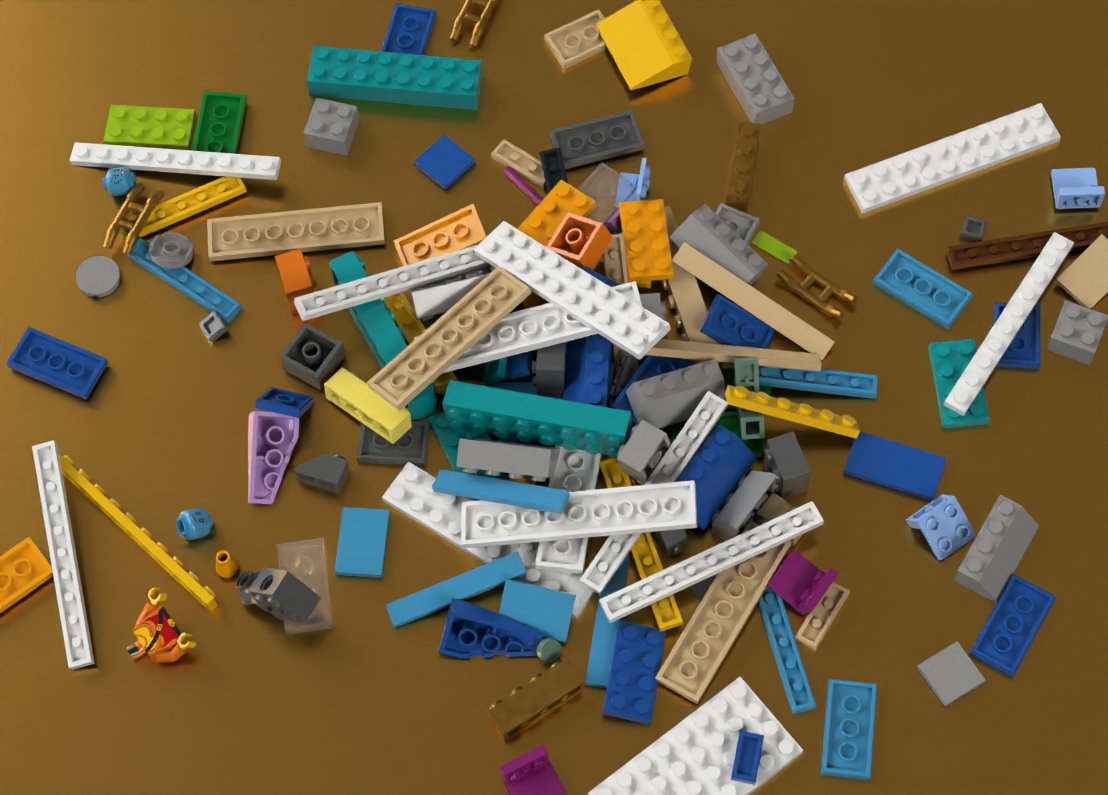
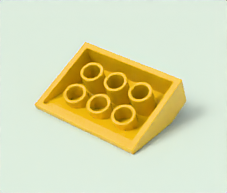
M636 0L596 24L597 30L631 91L688 74L693 58L660 0Z

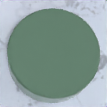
M552 638L543 639L537 647L538 658L546 663H554L561 655L560 643Z

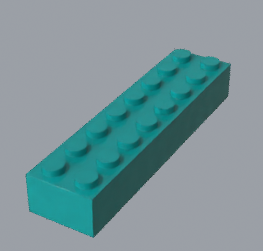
M313 46L307 86L309 95L477 110L483 78L482 60Z
M353 250L329 261L335 286L372 276L371 274H366L364 261L361 257L357 258ZM384 297L348 308L381 368H384L408 346L404 341L406 336L401 326L396 327L394 322L396 319L390 308L386 309L384 305L386 303ZM433 382L405 406L411 414V420L419 421L437 412L436 403L438 399L435 394L437 391Z
M449 380L442 403L447 424L455 430L465 429L474 431L477 434H494L500 438H516L522 442L533 441L545 446L556 445L567 450L578 449L590 454H606L612 458L618 457V450L623 444L626 445L633 428L631 411Z

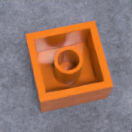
M568 212L546 247L579 268L585 266L594 270L613 237L603 223Z
M301 249L275 256L292 315L298 313L294 304L296 297L318 291L308 256L303 257Z

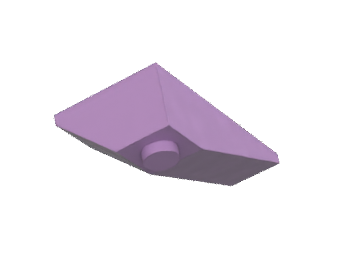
M253 411L249 414L248 503L273 504L283 473L298 439L299 418L266 411Z

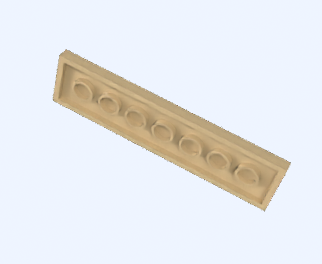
M382 202L207 219L208 257L210 261L280 255L297 249H301L302 252L385 244Z
M498 266L367 382L369 388L400 411L531 294L530 287Z
M750 520L743 533L760 525ZM788 540L717 574L655 677L658 683L696 704L699 703L767 588V583L790 549L791 541Z

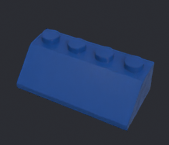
M600 334L567 341L564 400L609 408L612 364L611 341Z
M720 424L676 481H695L697 527L703 531L711 522L714 514L722 507L728 495L733 492L741 478L756 461V457L743 441Z

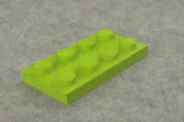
M110 105L104 143L106 145L190 150L196 117L195 109Z

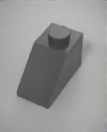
M324 454L297 466L294 472L298 481L340 493L350 467L345 457L338 454Z
M684 529L651 532V536L667 557L671 554H679L687 545V535Z

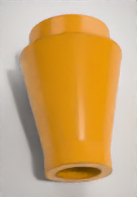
M219 551L216 554L215 570L217 574L223 578L234 576L239 569L238 561L227 551Z

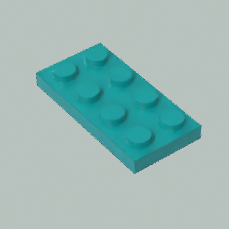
M966 339L929 343L928 349L943 428L989 424L990 418L984 387H982L964 416L944 406L946 398L977 352L975 340Z
M444 411L428 418L453 471L502 480L509 479L508 473L500 472V476L486 475V470L477 469V473L463 472V467H456L459 438L490 440L487 433L477 434L471 430H455L449 427Z

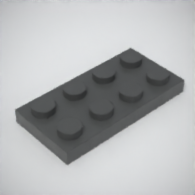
M633 110L550 130L554 149L559 147L561 149L565 169L644 150L645 147Z

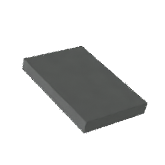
M411 420L412 427L394 444L361 422L357 462L406 465L410 462L415 466H426L430 421Z

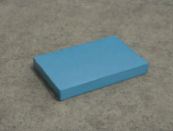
M343 507L335 575L382 578L390 517L389 510Z
M507 578L499 614L543 632V637L566 642L576 594Z

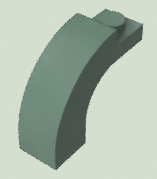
M734 358V387L742 386L749 391L760 392L758 358ZM736 407L741 439L765 438L764 415L759 412Z

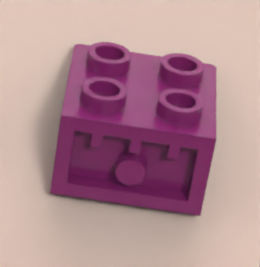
M792 549L767 583V587L804 615L814 610L839 573L832 568L823 572L798 551Z
M544 744L500 767L501 776L511 795H567V791L549 761L548 751Z

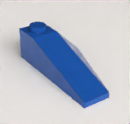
M452 598L438 652L458 658H470V656L484 655V658L492 657V655H507L508 657L537 656V647L543 640L544 633L479 605Z

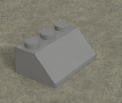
M754 470L748 476L744 475L737 485L738 490L735 494L730 493L724 502L726 506L721 512L718 510L712 517V533L725 541L742 534L749 521H755L757 511L774 493L777 475Z

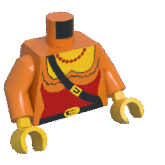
M160 587L150 589L148 593L149 600L133 628L138 641L126 648L133 660L147 653L152 662H176L187 651V648H195L196 646L195 641L188 642L192 634H181L162 604L159 605L158 602H163L167 598L166 593H161L158 596Z

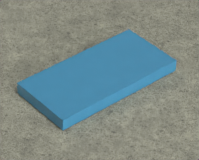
M898 248L872 282V284L947 329L950 328L973 296L972 292Z
M838 679L828 680L821 775L862 780L871 779L877 684Z

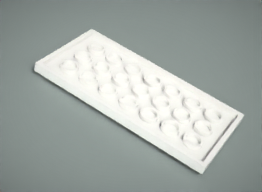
M739 677L592 789L588 795H750L801 755L803 749L746 682ZM740 731L764 735L755 785L731 780Z

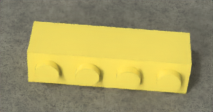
M342 367L324 383L325 395L328 400L392 444L412 427L411 414L407 408L404 407L398 411L371 390L368 384L359 379L354 372H349Z

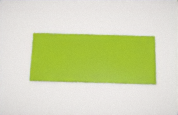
M761 230L751 242L788 265L791 262L790 258L798 252Z

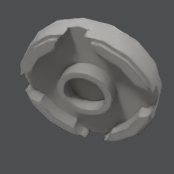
M165 232L164 235H157L150 241L149 255L151 260L161 267L170 269L181 268L192 260L194 247L186 236L176 232Z
M93 256L86 259L76 272V282L81 292L90 297H105L113 293L120 283L121 272L116 262L109 257Z

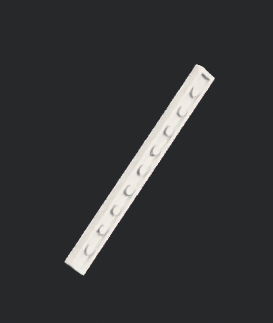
M78 142L74 143L69 160L72 165L127 167L132 170L277 180L282 162L280 157Z
M1056 232L1053 233L946 398L944 406L962 416L966 414L1072 249L1073 241Z
M475 245L296 297L294 304L302 321L491 265L475 255L473 250L477 246Z
M710 391L705 394L644 485L677 481L728 406L725 400ZM642 533L610 535L581 577L580 583L600 595Z
M52 440L32 446L68 667L73 670L95 664L58 444Z
M813 501L601 598L599 603L608 621L612 623L823 525L824 520Z

